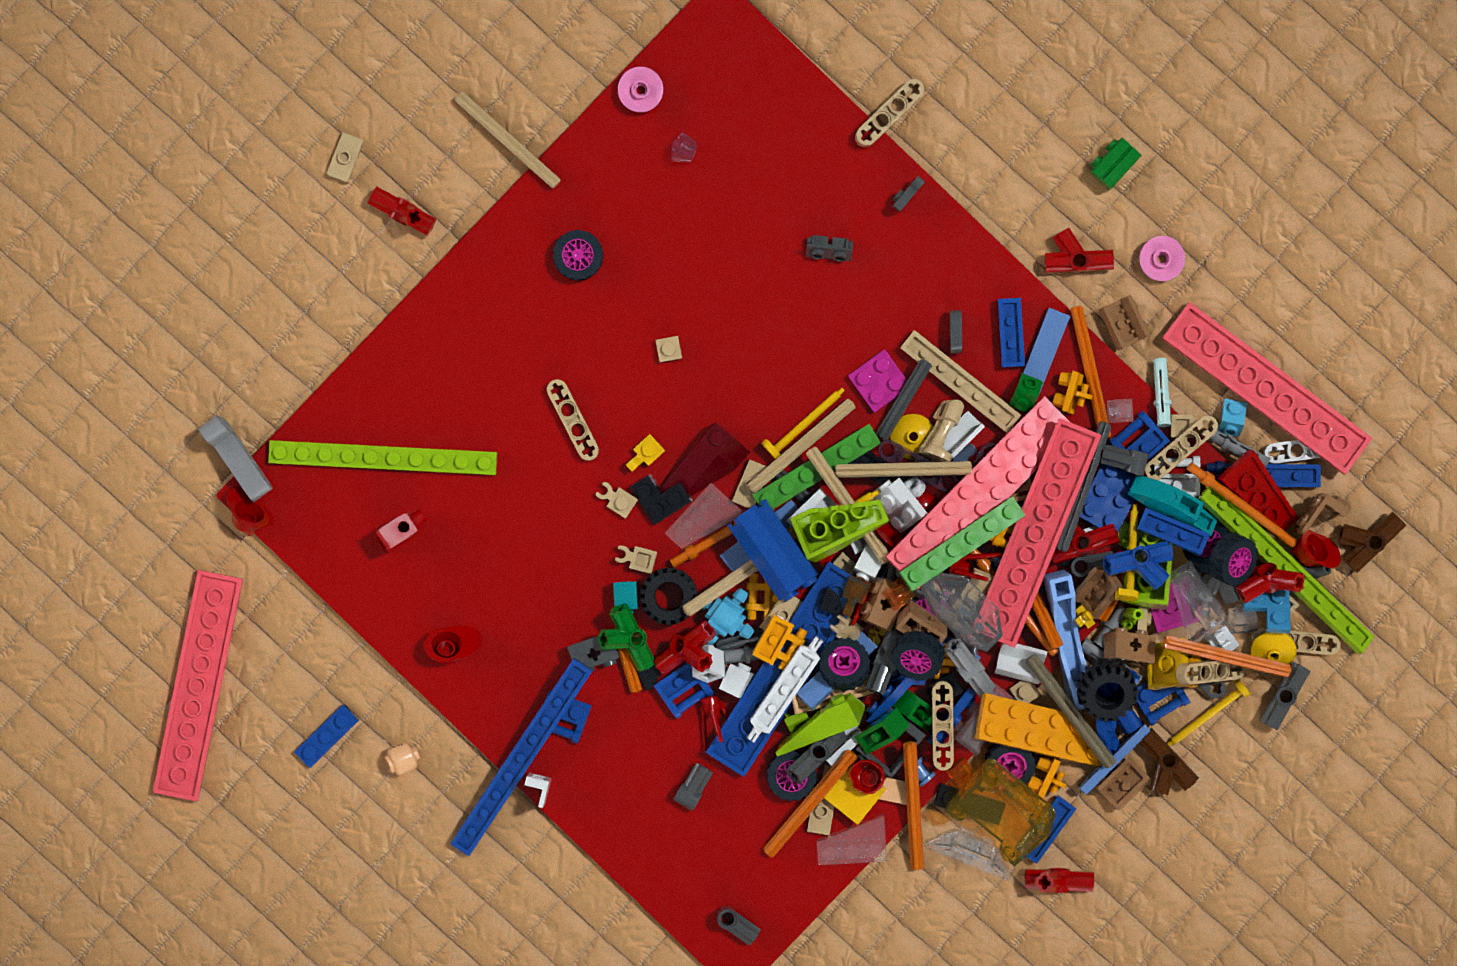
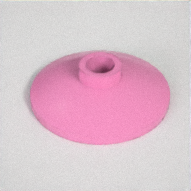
M634 67L625 72L618 84V95L623 105L629 110L647 112L655 108L661 101L663 83L659 75L652 69ZM640 86L645 88V93L642 95L636 92Z
M1157 236L1147 241L1142 247L1139 258L1140 265L1144 273L1151 279L1168 281L1178 276L1185 264V253L1180 243L1168 236ZM1159 255L1165 256L1164 263L1158 262L1157 257Z

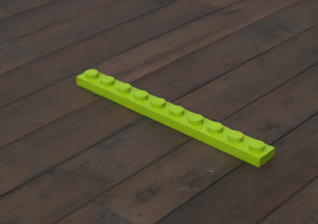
M270 440L268 463L496 475L497 452Z
M1206 487L1198 498L1204 503L1203 506L1231 533H1238L1252 540L1256 544L1258 559L1261 562L1274 563L1280 570L1303 573L1305 577L1304 588L1301 592L1294 593L1358 655L1363 653L1375 636L1249 515L1211 487Z

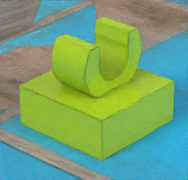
M1123 521L1118 531L1120 543L1117 544L1128 549L1130 524ZM1137 531V545L1144 534L1140 531Z
M787 711L784 720L790 732L793 733L809 717L806 712L790 715Z

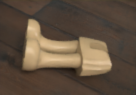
M944 400L933 416L937 420L936 424L918 451L920 457L930 462H951L952 455L944 449V443L949 431L959 423L964 409L963 402L960 400Z

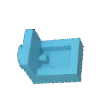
M1225 398L1218 431L1226 435L1231 434L1232 436L1239 437L1245 424L1247 403Z

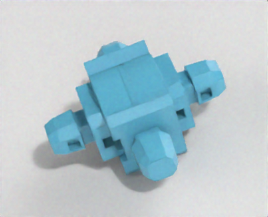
M742 588L736 590L732 595L733 599L729 596H726L724 600L718 597L715 602L712 601L703 607L704 610H709L705 617L709 619V624L716 632V635L708 644H714L718 640L719 634L725 638L728 633L733 636L738 631L740 636L749 639L754 633V629L748 623L746 625L743 623L746 619V616L742 614L745 608L740 604L745 602L748 593Z

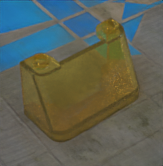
M987 759L981 764L950 800L945 809V812L951 818L962 821L969 816L1001 842L999 846L1001 857L1014 867L1049 837L1056 817L1055 810L1047 801L994 759Z

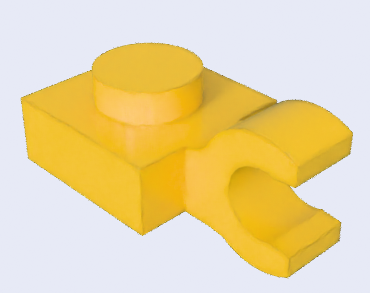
M649 434L633 449L637 455L626 466L631 472L642 462L649 466L665 450Z
M1082 604L1076 607V619L1074 621L1079 628L1083 625L1090 628L1096 624L1093 620L1094 617L1089 610L1086 611Z

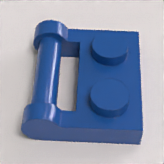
M1142 410L1137 415V419L1116 437L1113 436L1108 441L1112 446L1125 449L1122 443L1145 424L1149 429L1125 450L1132 449L1149 454V460L1170 440Z
M689 663L684 664L654 685L676 719L681 717L684 711L704 697H710L714 694L708 683L692 676V666ZM697 683L700 684L702 688L677 706L673 702L675 698Z
M1148 680L1137 686V703L1151 726L1158 723V719L1178 707L1191 703L1182 687H1169L1152 691L1148 689ZM1173 692L1177 693L1178 697L1154 712L1150 711L1149 707Z
M549 690V691H548V694H547V696H546V699H547V697L549 696V694L551 693L552 690ZM574 699L561 719L577 724L576 730L556 725L552 732L572 739L571 742L578 744L592 705Z

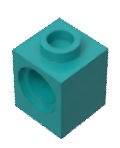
M637 581L614 582V606L626 603L633 614V609H638Z

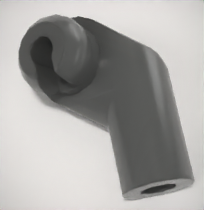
M1299 563L1315 579L1331 573V568L1321 565L1310 568Z

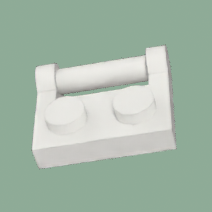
M1161 456L1158 458L1161 463L1153 466L1154 474L1157 476L1160 474L1158 470L1162 466L1169 467V465L1163 462ZM1200 456L1185 458L1176 467H1187L1193 462L1200 468ZM1167 458L1169 462H1175L1178 459ZM1166 474L1158 480L1194 497L1200 496L1199 478L1193 474Z

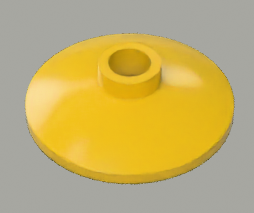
M908 414L901 417L890 435L894 450L900 456L907 459L922 458L918 455V451L933 429V425L922 415ZM911 432L917 433L918 438L916 441L910 440L909 435Z
M1264 632L1254 639L1250 652L1252 656L1290 665L1296 656V645L1294 640L1286 633Z

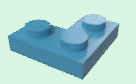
M1280 589L1274 593L1265 592L1246 604L1243 602V611L1266 612L1267 633H1290L1289 591Z

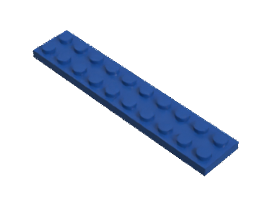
M828 561L817 578L818 581L814 583L790 620L794 624L791 633L796 635L800 627L808 631L804 638V646L809 647L815 636L823 640L816 651L819 657L824 647L830 644L837 634L830 629V625L836 626L839 623L837 614L819 609L825 587L831 588L839 596L842 605L841 615L847 619L868 586ZM786 640L781 651L787 652L792 642ZM776 658L773 665L765 661L763 662L721 727L723 742L720 743L716 735L706 750L707 754L745 777L792 704L791 701L770 733L761 732L755 743L747 738L754 728L750 722L751 717L783 671L778 668L782 661L779 658Z

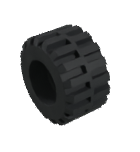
M662 568L653 572L645 580L641 589L640 600L643 610L649 618L659 624L672 625L681 623L689 617L685 614L682 607L698 596L693 579L686 572L677 568ZM664 583H674L682 591V602L675 609H664L656 601V591Z
M1102 658V662L1098 663L1095 660L1093 661V666L1087 665L1085 667V673H1080V680H1077L1078 695L1084 709H1086L1090 716L1093 714L1094 719L1099 720L1102 717L1104 722H1108L1109 718L1117 721L1118 716L1124 718L1127 716V710L1129 712L1133 710L1132 704L1137 702L1136 695H1138V689L1129 668H1126L1124 663L1120 662L1118 664L1116 659H1111L1108 662L1107 658ZM1113 682L1119 684L1117 692L1110 697L1095 695L1097 689L1105 683Z

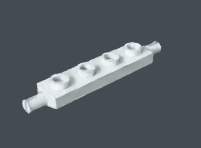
M815 636L809 647L799 646L751 717L750 722L754 728L747 736L749 740L755 743L761 732L770 733L820 660L816 651L822 644V639Z

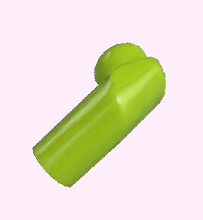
M1132 607L1127 608L1123 613L1125 619L1121 621V626L1127 628L1128 631L1131 630L1133 626H1136L1137 621L1143 618V611Z

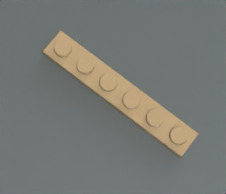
M915 330L900 347L918 363L921 359L932 364L930 373L1004 432L1008 433L1021 415Z

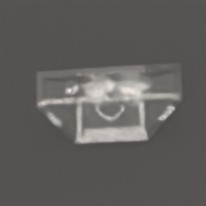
M941 572L921 586L931 612L960 638L964 644L987 652L1002 638L999 608L966 576Z
M961 826L960 830L953 828L924 841V847L1006 881L1010 880V875L999 848L994 844L995 840L982 835L980 839L973 836L974 831Z

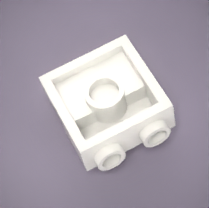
M900 478L892 483L890 480L886 481L876 489L879 494L871 500H881L892 526L900 534L928 514Z

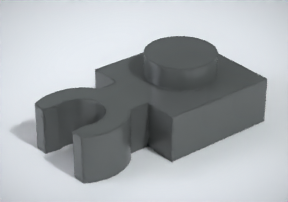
M917 176L905 192L900 190L892 199L895 202L893 208L900 212L925 181Z

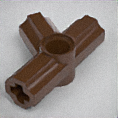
M1393 511L1372 531L1344 524L1340 533L1339 543L1355 548L1343 560L1358 573L1385 548L1406 524ZM1373 536L1379 537L1381 542L1380 546L1376 549L1371 548L1369 545V540Z
M1153 728L1139 742L1157 761L1149 790L1168 795L1173 779L1184 791L1191 788L1199 779L1194 771ZM1167 754H1172L1174 761L1169 765L1163 764V757Z

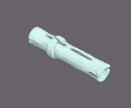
M1167 358L1153 359L1156 396L1154 407H1156L1157 427H1169L1172 425L1170 417L1172 400L1169 399ZM1160 374H1162V389H1161V377H1160ZM1162 396H1163L1164 412H1163V405H1162Z

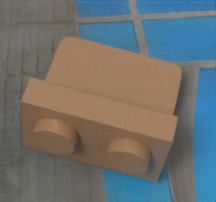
M1321 493L1319 496L1315 495L1308 505L1311 508L1307 514L1302 513L1295 524L1298 526L1296 531L1305 534L1324 507L1337 516L1345 517L1350 511L1346 507L1347 502L1337 495L1330 496Z

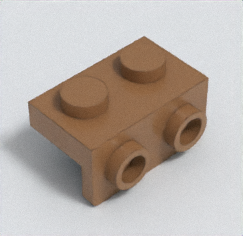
M1131 295L1099 309L1118 351L1149 337L1147 325L1142 320L1138 306Z
M1094 567L1088 572L1085 580L1075 588V602H1080L1086 611L1089 610L1094 617L1093 619H1099L1115 599V591L1118 588L1123 589L1124 586L1116 575L1108 576L1103 567Z
M1130 757L1126 760L1122 759L1115 766L1116 770L1110 776L1107 774L1098 783L1099 786L1097 787L1098 791L1118 811L1151 781L1150 777Z

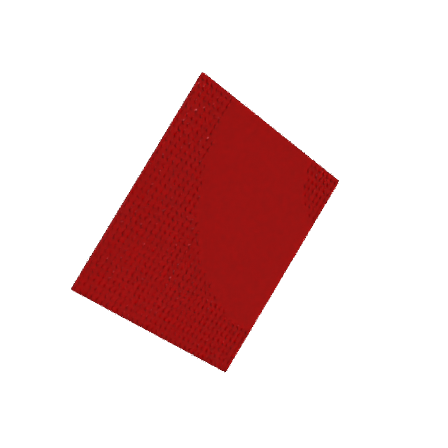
M690 0L538 159L559 177L560 183L553 189L529 168L252 456L273 487L272 490L260 498L269 515V523L265 527L258 529L254 534L498 769L502 767L544 704L548 691L553 690L571 663L572 659L567 647L598 636L601 629L616 628L609 615L610 610L615 607L614 582L637 581L638 609H633V616L639 628L644 630L647 635L646 643L654 659L670 646L674 636H684L703 620L709 621L705 617L709 610H704L703 608L678 624H659L649 618L643 610L640 593L643 583L651 574L629 568L630 561L624 563L617 562L615 560L616 557L622 559L626 556L625 551L618 549V547L626 546L631 552H634L635 546L656 551L657 556L652 573L662 568H674L670 562L672 558L683 553L688 546H695L727 527L729 523H734V519L749 509L732 500L749 459L767 467L775 461L761 443L767 439L774 446L830 395L841 388L845 390L840 395L841 397L780 450L779 453L782 455L845 400L850 399L855 404V409L784 468V470L789 473L809 461L810 459L806 452L811 448L817 447L822 453L870 424L876 434L898 396L874 413L848 375L884 349L908 381L918 362L900 349V347L915 330L1009 405L1047 310L1051 308L1069 315L1070 318L1034 406L1044 396L1053 404L1056 393L1066 395L1068 387L1059 385L1061 372L1072 373V371L1085 375L1070 309L889 135L884 133L870 147L864 148L856 143L855 134L870 117L748 0ZM634 67L652 69L659 75L663 83L661 101L655 108L647 112L629 110L623 105L618 95V84L625 72ZM640 86L636 92L642 95L645 93V88ZM871 126L867 133L861 132V139L863 141L866 139L871 141L869 137L876 130ZM917 176L925 181L905 207L898 212L893 208L895 202L892 199L900 190L905 192ZM568 231H587L594 235L602 246L604 254L602 266L589 279L582 281L571 280L563 276L555 266L553 249L557 240L563 234L568 233ZM812 235L827 236L828 244L832 245L833 237L848 238L849 241H853L851 261L837 262L834 259L823 258L816 260L807 257L808 237H812ZM1021 298L1025 366L1003 368L1001 366L997 299ZM950 310H961L962 353H950ZM1088 328L1107 418L1111 425V437H1116L1138 418L1137 415L1142 410L1157 425L1156 407H1154V401L1156 400L1155 391ZM678 336L682 359L660 363L656 340ZM928 372L902 417L908 414L922 415L934 427L937 420L933 416L944 400H960L963 402L964 409L961 417L969 411L985 426L967 444L972 443L977 449V453L968 458L973 468L1007 433L932 373ZM1085 376L1082 384H1087ZM552 380H562L570 390L598 445L599 454L595 459L590 461L584 460L578 454L547 393V386ZM557 383L553 385L554 389L551 390V393H556L560 400H556L557 405L563 400L570 399L568 394L563 397L561 390L564 388L562 385L558 386ZM1085 399L1083 407L1076 405L1074 415L1066 413L1061 408L1055 406L1069 422L1093 432L1096 431L1097 427L1091 400ZM570 403L564 404L561 408L562 414L567 417L573 415L574 406ZM1012 407L1021 415L1012 426L1014 427L1027 413ZM1170 407V415H1179ZM715 422L750 451L734 471L691 496L692 502L655 525L639 500L625 519L607 507L610 500L600 499L596 496V492L602 495L607 494V487L602 485L603 482H607L611 485L612 491L616 492L620 487L637 498L630 486L649 474L652 475L659 488H661ZM579 423L573 425L572 434L576 437L582 436L585 432L584 426ZM1145 424L1142 425L1122 443L1125 449L1129 447L1149 428ZM1170 426L1158 427L1170 440L1161 450L1177 438L1170 437ZM911 432L909 438L912 441H916L918 435L915 432ZM650 434L665 452L649 466L642 462L631 472L626 464L637 455L633 449ZM587 435L584 439L576 442L578 446L583 443L585 450L582 453L584 455L588 454L591 457L595 447H590L587 444L586 440H590L589 435ZM1195 436L1194 438H1187L1191 447L1196 443ZM878 437L881 444L869 450L888 463L930 462L924 458L907 459L900 456L894 450L890 437L888 440ZM1111 437L1107 438L1106 445H1111L1108 441ZM272 440L497 452L496 475L276 464L268 463L269 442ZM1207 441L1186 457L1200 456V468L1203 471H1206L1207 463H1215L1216 461L1229 463ZM1169 449L1166 452V458H1178L1179 456L1178 453L1173 452V449ZM1100 458L1098 467H1097V469H1096L1095 475H1096V473H1097L1099 467L1101 466V463H1100V462H1101V458ZM1150 465L1151 471L1149 473L1153 475L1154 468L1153 465ZM1174 467L1167 474L1192 473L1187 470V467ZM1037 470L1031 475L1032 483L1037 473ZM965 475L910 476V478L917 477L922 480L926 485L925 491L933 494L937 501L940 502ZM234 476L217 493V498L229 510L226 499L227 493L231 488L241 486ZM869 477L838 478L854 501L869 492L872 493L881 486ZM771 479L766 485L762 487V489L776 481V479ZM823 479L805 489L813 495L822 488L837 505H841ZM1200 483L1201 495L1202 492L1205 490V486L1202 483ZM1029 491L1018 492V493H1020V495L1023 496V495H1028V492H1029ZM792 497L791 500L799 509L803 504L797 498ZM1135 499L1133 504H1137L1139 525L1145 508L1148 507ZM784 503V504H782L781 506H779V507H777L776 509H774L775 512H776L778 509H780L782 506H784L786 503ZM1133 504L1124 519V522L1130 524V511ZM417 510H420L426 521L416 527L418 530L417 534L386 554L374 537L375 531L405 512L410 516ZM1080 519L1077 523L1083 530L1091 527V525ZM402 524L398 529L401 532H405L407 527ZM913 524L902 532L903 536L905 537L917 524ZM731 534L699 553L697 558L689 559L675 568L686 572L693 579L697 588V594L699 595L732 573L720 555L737 543L738 540ZM990 540L977 548L981 554L1005 551L1001 546H994ZM1114 544L1094 551L1093 554L1113 551L1114 554L1127 551L1128 549ZM848 545L839 550L831 562L833 563L843 552L856 564L863 551L855 554L851 545ZM974 559L966 560V562L970 563L969 572H972L973 568L978 569ZM1052 559L1046 571L1047 574L1060 570L1067 571L1072 576L1074 591L1087 577L1073 575L1070 572L1069 563L1065 567L1061 563L1055 565ZM1083 560L1075 563V571L1077 573L1085 571L1086 564ZM811 562L819 574L821 572L820 563ZM759 571L753 573L758 574V583H764V578ZM942 572L931 579L935 584L950 588ZM896 576L895 583L904 587V584ZM749 577L719 597L723 600L726 596L733 599L732 595L739 588L748 593L749 590L746 587L747 583H749ZM664 583L657 589L655 597L660 607L672 610L681 604L683 594L678 585ZM758 590L757 604H763L764 590ZM952 591L947 602L950 607V613L962 611L953 607L952 602L955 597ZM1044 591L1040 593V596L1050 615L1046 592ZM986 595L983 598L980 605L978 606L975 613L973 614V616L980 613ZM748 597L744 603L741 602L740 604L744 608L746 603H748ZM860 601L856 603V605L854 606V608L848 616L852 620L860 604ZM1075 602L1076 607L1081 604L1080 602ZM744 610L742 614L746 616V619L743 623L745 625L748 623L753 629L759 628L764 621L762 620L763 611H756V620L747 619L748 610ZM860 614L856 623L861 626L862 620H860ZM949 619L947 635L955 639L951 619ZM1093 619L1096 624L1090 628H1087L1086 625L1080 628L1078 626L1080 642L1102 621ZM1037 621L1036 623L1042 629L1039 621ZM866 623L862 632L867 636L870 629L874 626ZM467 626L477 633L479 643L476 651L469 657L456 660L451 664H441L431 659L424 650V641L427 635L435 630ZM1024 627L1017 644L1047 651L1028 627ZM720 634L718 635V639L724 638ZM878 634V635H879V638H880L881 642L879 643L878 647L881 646V644H882V642H883V638H884V637L881 636L880 634ZM987 636L983 639L980 637L978 639L980 649H978L979 654L977 655L981 657L979 661L984 666V671L996 686L994 693L991 695L1016 700L1009 688L1020 680L994 673L1002 642ZM758 642L749 644V648L755 647ZM591 648V652L588 654L589 658L594 657L595 660H598V655L601 654L600 650L595 651L594 648ZM1047 652L1044 665L1051 674L1060 665L1058 652L1053 656ZM620 657L616 659V664L604 667L603 664L594 666L595 671L590 674L574 698L592 705L578 744L571 742L572 739L552 732L516 786L539 806L542 789L526 786V777L529 773L551 778L546 803L540 809L703 966H771L908 823L907 805L878 799L858 825L834 806L830 835L807 832L808 816L774 857H770L764 852V847L806 799V797L798 801L780 799V797L773 793L767 782L768 765L777 756L776 750L779 743L791 734L784 720L786 716H783L745 777L703 752L701 714L699 707H702L701 701L718 696L719 701L724 702L725 709L730 715L740 699L719 689L722 679L708 683L714 694L710 697H704L684 711L681 717L676 719L654 686L647 691L640 679L642 690L635 693L630 692ZM755 660L748 664L745 662L741 663L751 667L750 672L756 674L764 661ZM683 661L681 664H679L666 675L662 674L659 671V676L656 683L670 675L672 672H674L687 662ZM737 662V663H728L727 666H728V668H729V665H730V664L738 665L739 662ZM941 665L942 667H949V672L952 671L963 691L967 686L974 691L954 666ZM819 671L812 672L807 681L805 682V684L810 679H812ZM929 678L925 681V685H911L908 689L932 706V700L927 690L930 689L928 684L936 679ZM1039 682V684H1033L1036 688H1038L1041 685V682ZM697 683L675 698L673 702L677 706L702 687ZM940 685V689H937L940 695H945V693L949 692V689H945L944 685ZM977 693L974 695L976 701L969 709L964 708L960 713L962 719L953 727L954 762L948 770H939L933 764L932 745L926 741L930 733L902 714L904 718L926 735L917 746V758L922 757V762L925 766L935 773L931 780L922 787L919 786L921 809L937 793L939 784H946L986 742L974 739L981 698ZM870 694L858 698L866 707L858 725L860 730L870 724L866 718L867 707L872 701L875 700L877 702L881 695ZM961 694L953 698V704L957 701ZM793 704L787 710L790 715L795 714ZM942 707L938 711L945 716L948 709ZM821 708L814 709L813 711L810 710L806 713L810 718ZM720 710L721 714L717 715L721 729L726 719ZM706 714L708 749L717 734L712 717L708 718ZM560 719L557 724L574 731L577 727V724ZM904 731L895 741L875 750L871 754L890 768L903 752V743L912 741L914 737L907 731ZM946 732V733L948 734V737L946 738V740H945L943 743H946V742L949 740V733H948V732ZM812 744L796 750L804 753ZM936 746V751L941 750V757L937 758V762H940L941 766H945V763L950 760L945 756V750L949 751L950 746L944 748ZM855 747L851 750L855 754L858 753ZM813 750V755L821 759V754ZM858 756L854 764L861 760ZM826 760L816 768L817 781L815 786L822 780L825 764L830 765ZM699 763L711 770L713 774L703 789L700 800L694 810L691 811L675 802L673 798L681 784L687 780L694 765ZM904 763L892 778L905 781ZM721 907H733L736 912L761 929L750 946L719 925L717 912ZM726 912L722 915L721 920L729 923L733 920V914Z

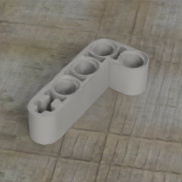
M215 415L198 428L204 439L215 447L253 502H256L273 489L236 432L224 418Z

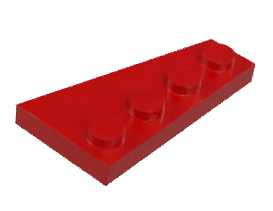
M1247 450L1217 478L1234 494L1284 531L1299 519L1254 450Z

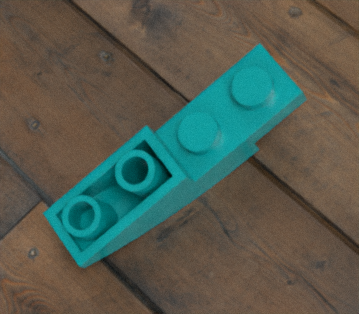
M1140 475L1135 476L1129 489L1128 495L1151 510L1165 516L1170 515L1182 523L1209 533V537L1212 535L1218 519L1204 510V503L1194 496L1164 482Z

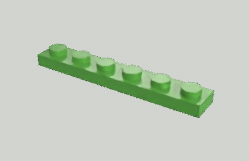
M870 424L821 454L835 472L837 464H848L878 446L881 442ZM809 460L753 494V497L757 504L761 506L763 505L760 501L767 499L774 509L823 478Z
M1012 496L900 571L899 574L912 592L1023 518L1025 514Z

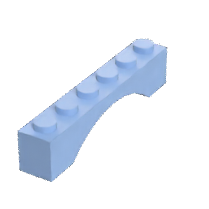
M1060 570L1045 574L1043 582L1050 617L1063 642V645L1057 649L1065 692L1076 708L1080 710L1084 709L1078 695L1077 680H1080L1079 675L1081 672H1086L1085 667L1087 665L1082 651L1078 626L1074 621L1076 619V596L1072 576L1067 571Z

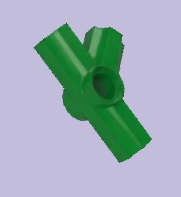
M623 603L613 607L609 615L616 628L601 629L600 634H598V643L601 649L626 648L637 671L651 668L654 665V657L646 643L647 635L645 631L639 628L628 604Z

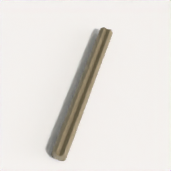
M1036 654L1030 656L1026 660V664L1106 769L1112 767L1116 763V759Z

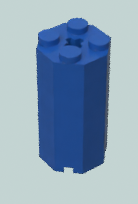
M764 499L760 501L763 506L760 504L752 506L734 519L736 524L732 522L727 526L779 601L784 599L787 602L799 594L797 589L802 586L804 589L808 588L818 581L815 577L818 575V572L811 562L807 560L804 552L768 500Z

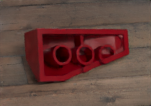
M715 422L660 489L662 492H665L679 482H682L690 496H693L734 471L750 451Z

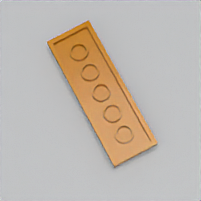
M987 693L982 694L974 739L1094 767L1101 766L1099 759L1063 711ZM1084 717L1097 734L1096 719Z

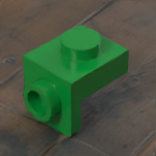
M1021 374L1009 406L1028 413L1038 398L1043 382L1029 375Z

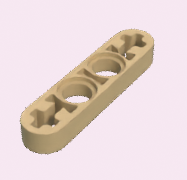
M917 79L907 81L858 129L855 134L856 143L864 148L873 145L920 99L924 93L922 82ZM909 85L911 87L917 86L918 89L916 92L918 93V95L916 93H913L908 99H906V97L904 96L910 90ZM892 101H902L904 105L903 110H893L891 106ZM878 115H884L887 118L888 124L885 127H880L876 124L875 119ZM872 126L876 131L870 135L869 139L871 141L867 139L863 141L861 139V132L867 133Z
M552 380L547 386V393L578 454L584 460L590 461L595 459L599 454L598 445L570 390L562 380ZM556 383L558 386H563L564 389L561 390L563 397L568 394L570 398L563 400L559 405L556 403V400H560L559 396L556 393H551V390L554 389L553 385ZM566 403L574 406V413L569 417L564 416L561 412L562 406ZM577 423L582 424L585 428L584 434L580 437L572 434V427ZM587 435L590 437V440H586L587 444L590 447H595L591 457L588 454L584 455L582 453L585 450L583 443L578 446L576 442L584 439Z
M1212 416L1199 418L1147 462L1144 472L1146 477L1155 480L1163 478L1215 434L1218 429L1216 419ZM1204 420L1206 422L1211 421L1213 423L1210 426L1212 430L1203 431L1201 435L1204 438L1201 440L1198 433L1193 431V428L1196 427L1198 431L1204 426L1202 423ZM1187 434H1192L1196 438V443L1193 447H1187L1183 443V439ZM1169 449H1175L1178 452L1179 456L1175 462H1169L1166 458V452ZM1161 456L1163 462L1169 465V467L1166 469L1165 466H1162L1158 470L1160 473L1158 476L1156 474L1150 475V465H1159L1161 461L1158 458Z
M1266 628L1255 629L1251 634V642L1253 643L1256 635H1260L1261 631L1266 632ZM1291 630L1290 633H1286L1294 640L1296 652L1334 655L1340 649L1339 639L1330 634ZM1304 636H1310L1313 640V645L1309 649H1304L1301 646V639ZM1317 637H1321L1320 642H1328L1329 638H1331V642L1335 643V647L1327 651V647L1319 646V651H1316L1318 645Z
M1215 660L1187 662L1178 666L1176 678L1183 684L1236 680L1244 676L1246 668ZM1220 665V667H1221V672H1220V675L1218 676V674H1217V667ZM1204 667V668H1205V675H1204V677L1202 678V676H1201V670H1202V668ZM1230 667H1235V670L1230 671ZM1192 671V675H1187V672Z
M938 681L932 687V760L935 767L943 771L951 768L954 762L953 689L948 682ZM940 685H944L945 689H949V692L944 695V701L949 700V705L943 703L936 705L935 703L936 700L940 701V694L936 693V689H940ZM942 707L949 711V717L943 721L936 717L937 710ZM942 730L949 733V740L943 744L939 743L936 739L937 733ZM936 746L942 748L950 746L949 751L945 750V756L950 759L949 762L945 763V766H941V763L937 762V758L941 757V750L936 751Z

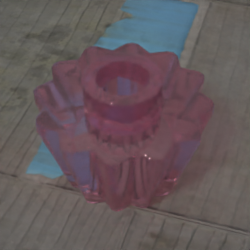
M680 133L677 139L673 140L670 147V152H672L671 161L691 163L697 150V142L686 133Z

